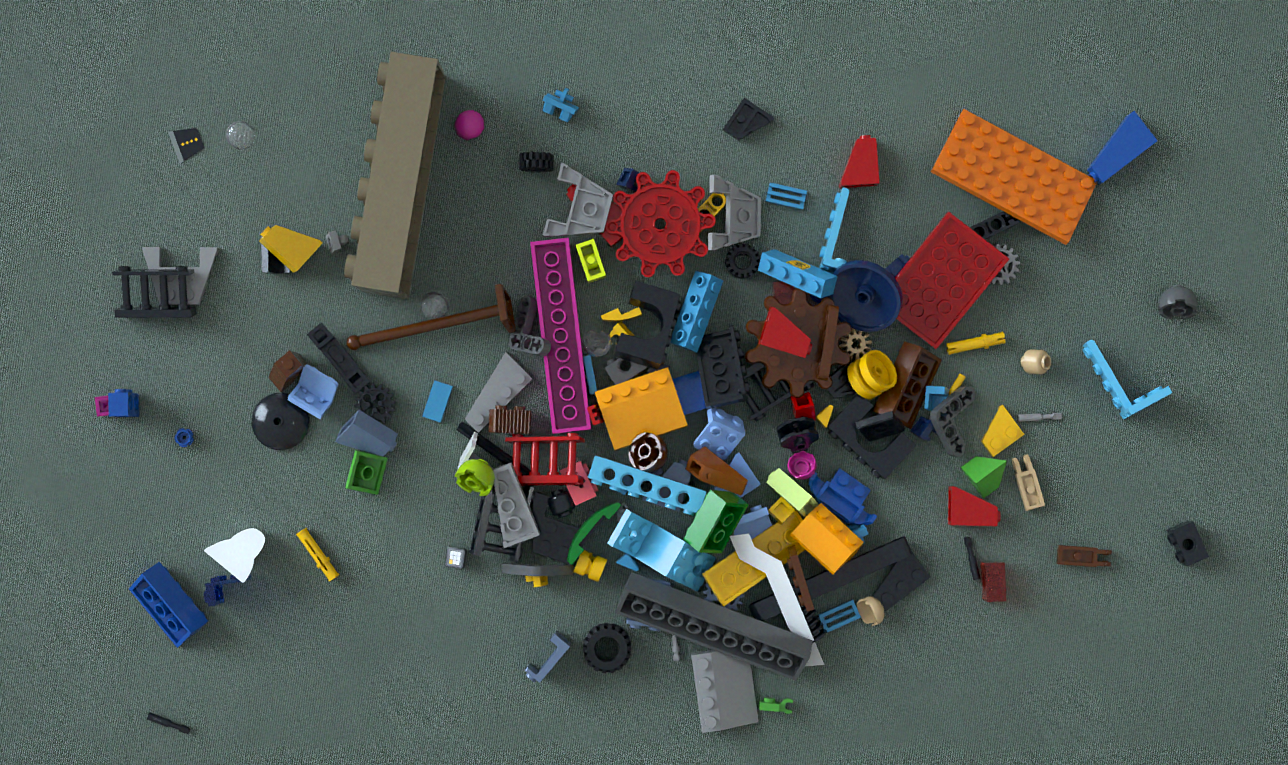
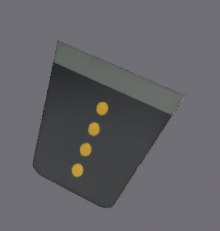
M197 128L168 132L179 163H182L204 148Z

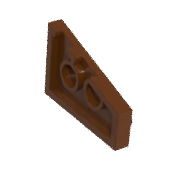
M795 545L787 547L790 556L787 559L790 570L794 569L796 575L792 577L795 588H800L801 595H798L801 607L805 606L807 611L814 610Z

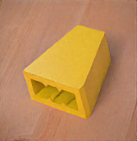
M274 225L271 228L269 226L266 227L260 234L262 238L259 240L293 273L298 271L322 244L318 239L278 225Z

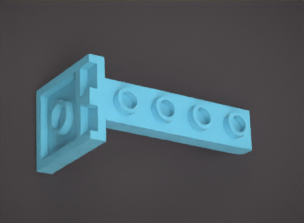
M844 187L840 193H836L834 203L837 204L836 209L831 211L829 218L832 224L830 228L826 229L824 239L827 240L826 246H822L819 257H822L819 268L831 274L839 266L847 262L840 258L832 259L849 196V189Z
M1089 340L1083 345L1085 356L1093 362V370L1097 375L1101 376L1104 381L1102 382L1103 387L1107 392L1111 393L1113 397L1112 402L1117 409L1121 410L1120 415L1123 420L1172 393L1169 386L1164 389L1159 386L1147 393V398L1143 395L1130 402L1095 341Z

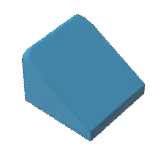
M627 553L616 560V563L634 571L639 570V564Z

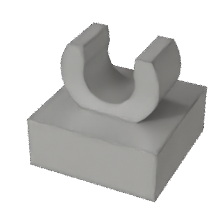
M332 231L326 235L331 254L339 253L342 249L341 246L346 245L348 242L346 234L338 236L336 231Z

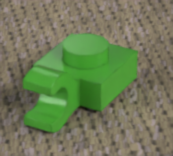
M764 697V700H759L758 708L764 711H782L790 714L792 709H786L785 704L788 702L793 703V699L785 698L778 702L775 701V698Z

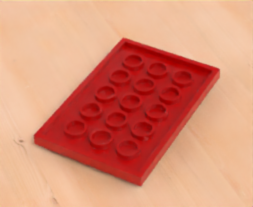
M948 211L895 277L903 295L902 308L896 319L937 349L1009 261V258Z

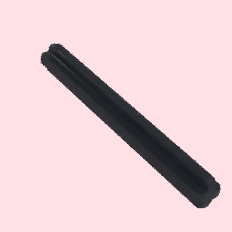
M461 422L457 427V431L468 439H471L474 432L478 433L464 422ZM478 433L476 444L503 464L512 463L513 465L512 456ZM520 463V473H522V476L529 475L531 470Z

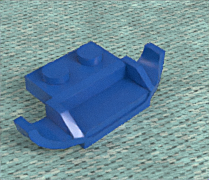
M841 468L836 471L830 482H823L819 479L816 472L810 477L809 487L817 503H822L829 511L847 524H873L877 515L865 512L863 510L865 507L862 505L871 491L869 488Z

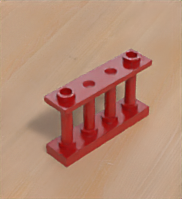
M567 433V436L523 437L522 434H512V437H505V442L513 444V468L521 486L583 485L584 477L577 475L578 472H576V443H585V439L580 437L578 433ZM558 443H569L568 472H566V475H559V472H557ZM521 444H532L531 472H529V475L522 476V473H520ZM539 444H550V464L547 475H540Z

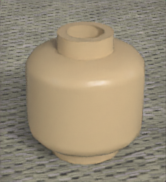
M1030 349L1021 357V366L1028 374L1041 375L1050 368L1051 357L1044 350Z

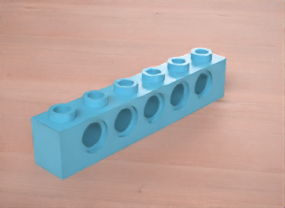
M596 455L588 475L593 484L602 486V483L610 485L609 489L618 492L624 489L628 491V495L639 498V495L647 497L646 501L655 504L661 501L665 503V507L676 510V507L683 508V513L692 516L701 508L706 495L704 490ZM606 469L614 470V479L607 480L604 477ZM625 475L633 477L634 482L632 485L626 486L623 484L622 479ZM643 481H650L652 483V489L649 492H644L641 489ZM662 487L670 489L669 497L663 498L660 496L659 491ZM681 493H687L689 496V501L685 504H681L678 501V496Z

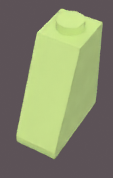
M780 468L769 475L766 483L804 518L819 505L808 492Z

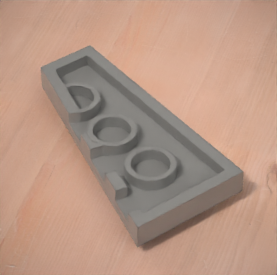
M507 352L503 355L465 418L478 433L489 423L490 409H495V405L507 406L533 380Z
M512 463L493 469L503 547L506 548L539 536V528Z

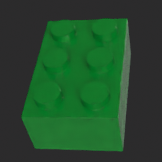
M710 490L706 494L701 508L696 512V517L691 526L688 527L683 540L698 552L722 553L749 504L735 493Z

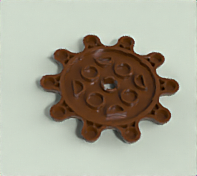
M799 288L793 290L792 300L788 304H781L774 296L765 298L764 306L767 311H769L770 307L778 309L811 339L810 343L813 345L810 355L806 354V358L761 344L747 351L745 360L748 363H763L766 366V374L762 378L764 387L773 388L777 382L784 380L790 386L791 396L800 398L804 394L805 384L809 381H815L822 389H829L832 386L833 381L830 376L827 381L817 380L826 311L829 304L835 305L832 298L825 297L819 304L811 305L807 301V292ZM766 319L764 321L749 320L746 324L747 332L755 335L758 343ZM848 322L837 323L831 366L834 364L845 366L851 360L849 353L842 351L838 345L839 340L843 336L851 333L852 328Z

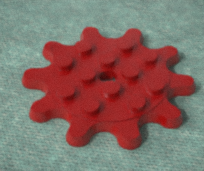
M675 170L669 171L666 174L665 180L660 184L652 182L649 174L646 172H640L636 176L638 189L634 194L629 195L623 191H617L613 195V201L620 206L622 214L617 219L607 221L605 229L608 233L619 234L623 238L622 246L616 251L617 259L623 262L635 256L640 258L642 261L641 274L644 277H652L657 266L660 264L668 265L672 274L680 276L685 271L683 258L686 254L692 253L698 257H704L708 253V247L700 240L699 234L703 229L712 228L716 223V219L712 214H702L698 210V203L704 198L705 191L700 186H696L690 191H683L679 187L680 175ZM658 219H663L666 222L664 229H657L655 227V222Z

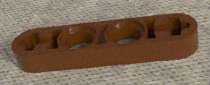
M829 304L827 307L817 380L827 381L829 377L839 314V306Z

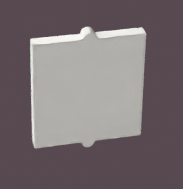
M474 432L460 457L458 468L465 461L469 460L475 449L478 433Z

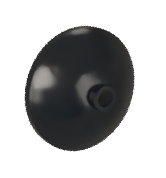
M274 393L266 396L257 404L252 414V429L256 438L270 449L287 450L297 446L305 438L309 429V413L288 401L289 394ZM276 418L281 419V423L279 425L275 423Z

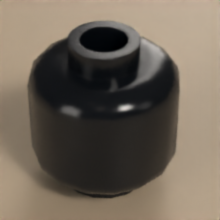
M561 488L551 492L552 496L548 498L547 502L552 515L562 518L572 514V510L576 506L569 491L563 492Z

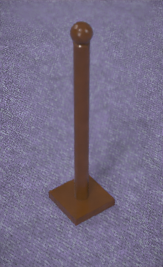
M502 284L495 285L497 305L360 336L351 335L348 337L346 344L349 349L357 350L361 346L500 316V321L509 333L516 332L511 297Z

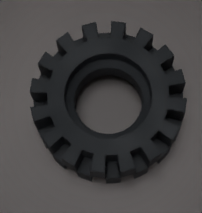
M545 152L520 153L519 170L539 173L551 172L554 170V155Z
M746 243L734 245L728 251L725 259L726 269L735 278L747 279L758 270L760 256L758 251L754 249L755 247L749 246ZM739 254H745L749 257L750 264L747 268H739L736 265L735 259Z

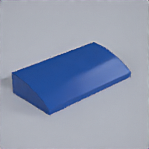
M699 371L672 379L684 415L706 409Z

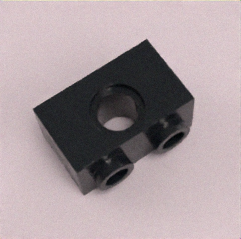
M1185 521L1167 529L1169 534L1167 539L1172 546L1174 545L1176 550L1175 557L1179 563L1190 566L1209 557L1193 521ZM1185 539H1188L1189 541V547L1187 549H1184L1183 547V541Z

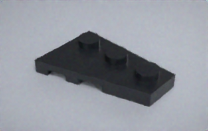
M912 554L893 565V568L877 588L873 597L881 602L886 612L931 576L916 556Z

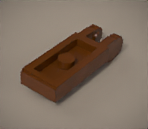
M1058 545L1057 564L1111 567V562L1097 561L1098 554L1112 555V550L1098 549L1096 547Z

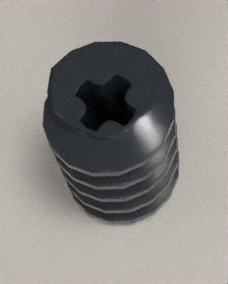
M802 606L801 610L813 636L814 643L824 637L827 630L821 629L823 623L818 622L820 619L819 615L813 616L816 613V609L807 611L806 607Z

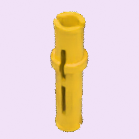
M1002 331L1000 333L981 334V337L946 343V347H948L947 352L948 355L983 347L988 349L989 346L1005 344V335Z
M307 528L296 534L317 563V568L322 570L329 582L340 575L330 563L331 559L325 556Z

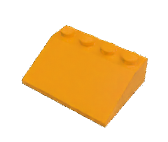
M668 367L595 392L614 451L631 446L632 440L641 433L648 432L660 436L688 426Z

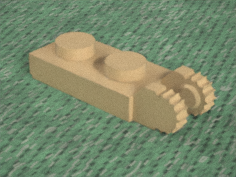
M1027 454L1023 455V461L1027 468L1026 471L1021 472L1018 459H1012L1025 511L1045 506L1035 469H1033L1030 457Z

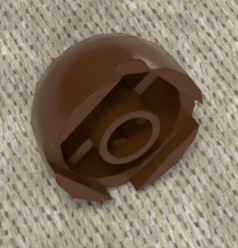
M644 432L632 440L631 445L633 446L628 456L633 467L645 472H654L665 464L668 457V449L662 438L653 433Z

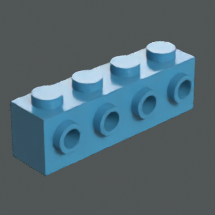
M695 271L672 333L671 344L698 352L723 280L711 274Z

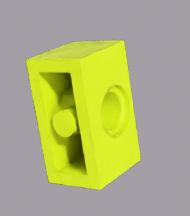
M594 239L576 244L588 283L606 278Z

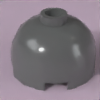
M1174 285L1165 290L1158 302L1159 315L1167 319H1171V316H1181V319L1193 317L1197 314L1198 309L1195 293L1182 285Z

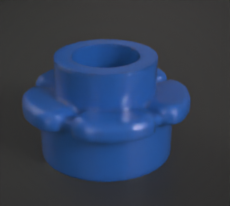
M179 429L175 435L176 443L181 447L191 445L194 441L193 432L190 429Z

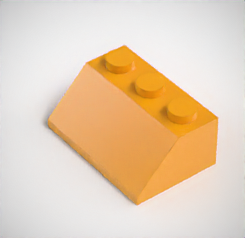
M822 503L813 509L790 535L832 575L848 562L864 543Z

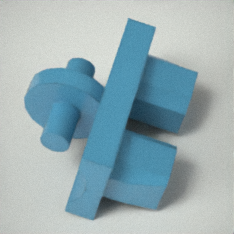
M565 88L563 92L556 90L554 95L548 93L542 100L545 101L543 112L552 115L555 108L558 107L562 109L559 118L565 122L570 121L572 116L577 113L579 107L567 102H572L574 97L568 95V88Z

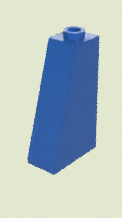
M1135 111L1125 117L1087 169L1089 172L1088 176L1092 177L1098 185L1157 142V139Z

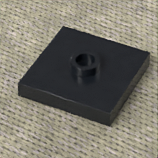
M893 411L855 422L856 428L870 442L905 431L904 424Z

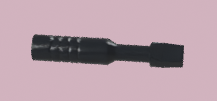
M965 537L964 542L969 554L968 560L973 580L981 579L976 557L972 550L971 538Z
M151 712L148 714L147 720L165 727L178 729L179 732L186 734L190 731V728L187 726L178 725L167 718Z

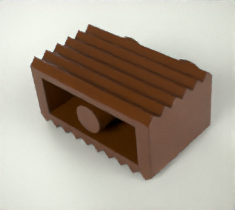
M495 405V409L489 410L488 431L493 433L530 434L531 411L525 410L526 407L514 406V410H507V406Z

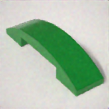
M619 502L602 507L582 524L569 548L567 561L571 565L584 551L579 546V543L602 516L610 520L620 508L621 504Z

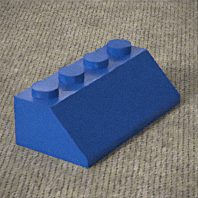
M160 562L143 572L129 588L177 648L208 622L205 614L196 607L192 598L187 596L182 590L181 585L173 579L168 569Z

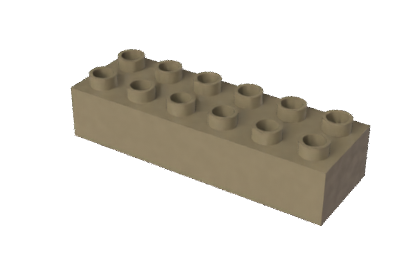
M391 52L389 63L380 62L377 84L383 86V101L374 100L371 109V123L376 124L377 136L376 140L367 139L364 151V161L370 163V178L361 177L359 181L357 198L359 201H364L363 217L354 216L351 239L357 240V254H348L344 269L345 278H351V285L364 293L409 300L446 75L438 59Z

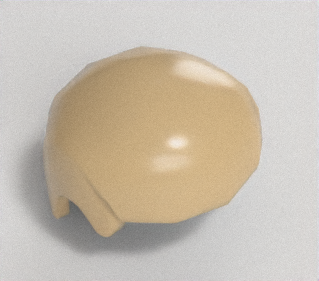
M868 596L858 600L857 609L864 623H873L872 626H875L883 621L884 607L878 599Z

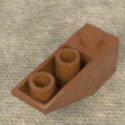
M703 447L691 454L685 468L700 481L740 496L743 494L748 482L746 478L707 447Z

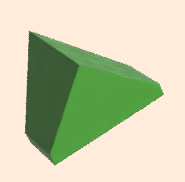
M975 456L960 468L984 499L999 488L1007 461Z

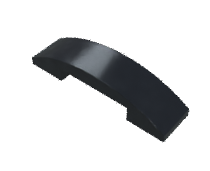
M322 322L307 334L355 394L371 382L346 349Z

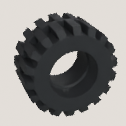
M614 623L596 625L585 637L583 643L584 658L587 660L588 665L592 666L597 672L614 673L616 670L619 671L627 664L631 655V640L628 633L621 626L619 627ZM602 637L614 638L619 645L617 655L611 659L600 657L596 652V644Z

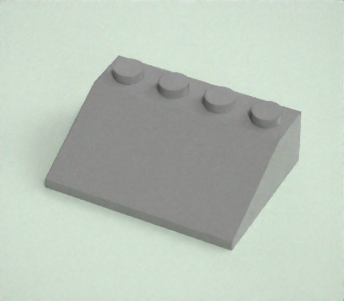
M715 650L691 653L702 733L759 722L751 664Z

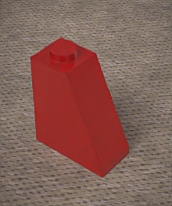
M863 135L855 141L840 180L839 189L843 187L878 186L879 169L876 138H871V135Z
M770 307L758 344L806 358V354L810 355L813 345L810 343L811 339L778 309Z
M948 486V525L998 526V522L1001 520V513L998 511L997 506L956 486Z

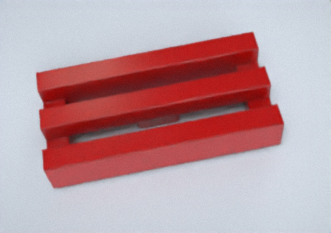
M599 404L587 407L593 425L605 422L601 418V411L598 410L600 408Z

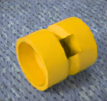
M584 550L580 554L573 572L581 576L586 574L589 579L599 582L607 559L598 555L593 557L591 552Z

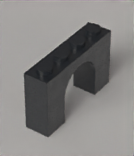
M636 280L628 304L651 311L659 320L660 333L651 339H640L621 333L613 356L657 370L661 364L664 365L667 354L664 353L665 347H669L672 338L669 335L670 329H674L677 320L674 318V314L679 311L681 301H678L680 294Z
M856 394L827 426L829 431L827 433L835 440L839 438L843 442L842 447L849 453L853 451L857 455L856 460L863 466L867 464L872 469L870 472L877 479L880 477L886 479L916 444L903 432H900L881 451L869 452L863 449L856 439L855 422L860 421L873 405L867 399Z

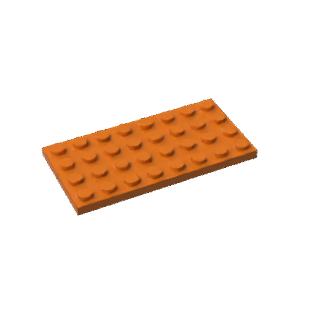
M965 109L961 111L931 170V173L1065 245L1069 243L1097 184L1092 177Z

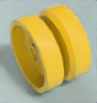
M878 350L867 352L848 366L847 375L852 388L865 399H873L879 396L882 392L894 387L897 382V373L892 361L886 354Z

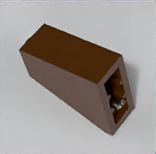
M289 350L274 363L269 379L280 392H283L301 376L303 367L307 363L299 353Z

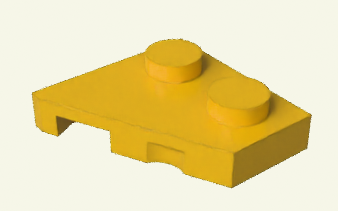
M1004 405L998 407L994 419L981 440L992 457L1024 435Z

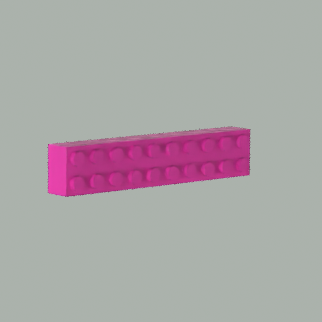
M569 238L530 242L541 338L547 339L551 343L550 352L544 356L552 434L592 430L590 415L587 410L589 403Z

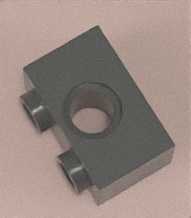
M614 357L606 362L607 366L604 369L613 383L617 385L632 379L649 367L629 361L631 363L630 370L622 371L620 364L627 360Z

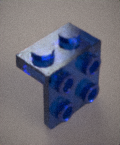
M226 575L210 578L211 582L205 583L206 591H204V600L208 603V607L224 603L222 585L241 581L234 575H230L228 579ZM251 575L248 576L246 581L252 579Z

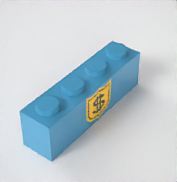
M776 249L762 252L758 268L760 272L819 298L834 293L838 277Z

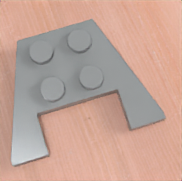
M561 163L557 180L577 186L567 223L547 219L543 236L604 233L613 194L590 181L565 163Z
M710 175L709 193L726 194L725 234L708 233V251L759 237L761 232V198L743 188L734 186L733 183L721 179L718 175Z
M142 247L148 269H176V267H161V247ZM200 247V267H188V269H194L193 274L186 275L188 304H201L219 248ZM151 275L159 303L161 304L159 275ZM167 275L169 304L179 305L178 275Z

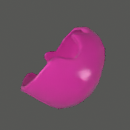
M464 111L456 118L454 123L455 131L464 140L477 138L484 130V119L477 111Z
M801 451L789 458L787 467L791 476L799 480H805L815 473L817 463L813 454Z

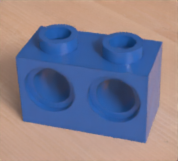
M115 389V393H108L109 417H139V394L132 393V390Z

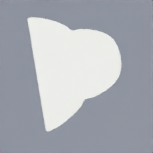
M250 528L237 533L229 540L220 541L204 551L244 583L252 570L254 558L263 548L265 537L259 530Z

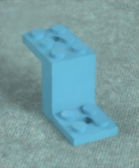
M627 509L607 543L637 558L664 576L697 592L704 583L702 573L711 568L716 557L708 553L698 552L686 541Z

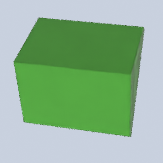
M355 450L345 488L378 495L388 458Z

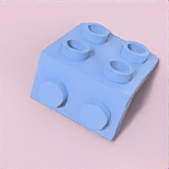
M306 364L303 367L299 383L289 394L287 400L321 419L333 403L338 382L318 371L315 367Z
M708 409V424L693 444L699 450L707 447L720 459L725 460L745 436L744 423L738 416H732L722 409Z
M761 504L751 507L750 512L743 514L734 530V535L749 533L751 539L772 526L767 507H762Z

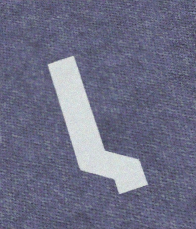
M749 533L730 536L739 559L766 573L790 632L814 641L782 562L754 547ZM815 642L812 643L810 658L805 666L824 665Z

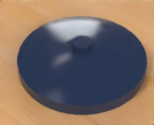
M855 260L842 264L832 273L838 277L834 293L826 297L832 298L835 305L839 306L838 319L841 322H848L851 328L859 331L875 332L887 328L896 320L902 308L903 295L897 280L885 268L873 262Z

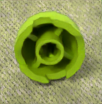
M483 459L465 461L458 468L454 476L457 477L456 483L468 493H471L472 490L479 492V496H487L491 492L495 480L492 468Z

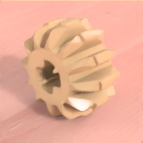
M852 328L851 334L847 335V338L842 337L840 339L845 344L839 345V348H845V352H849L851 359L853 355H855V360L860 358V355L866 354L864 350L867 352L871 351V348L866 346L872 343L871 340H865L869 336L868 333L862 336L863 331H858L856 334V329ZM853 339L854 342L857 340L859 341V349H857V347L852 348L851 345L853 344Z

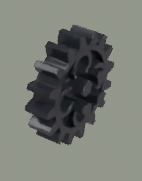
M374 383L371 384V388L364 386V392L358 391L361 395L360 398L355 397L358 404L354 405V407L359 408V410L366 414V410L372 408L373 404L366 402L365 396L370 395L371 400L377 401L379 394L383 393L384 399L378 401L377 404L385 407L386 412L381 414L380 409L373 408L372 414L369 416L378 422L381 420L383 423H386V417L392 418L390 412L396 411L392 405L397 402L391 400L395 395L393 393L388 394L389 388L383 390L382 384H379L378 388H376Z

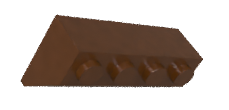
M904 341L894 363L897 382L894 387L880 394L873 411L879 415L893 411L904 424V427L911 429L925 399L926 386L931 385L942 359L921 346Z

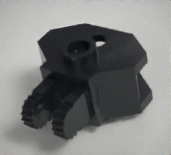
M801 417L787 420L776 427L781 447L791 449L792 454L796 453V450L808 451L810 445L819 439L813 418Z

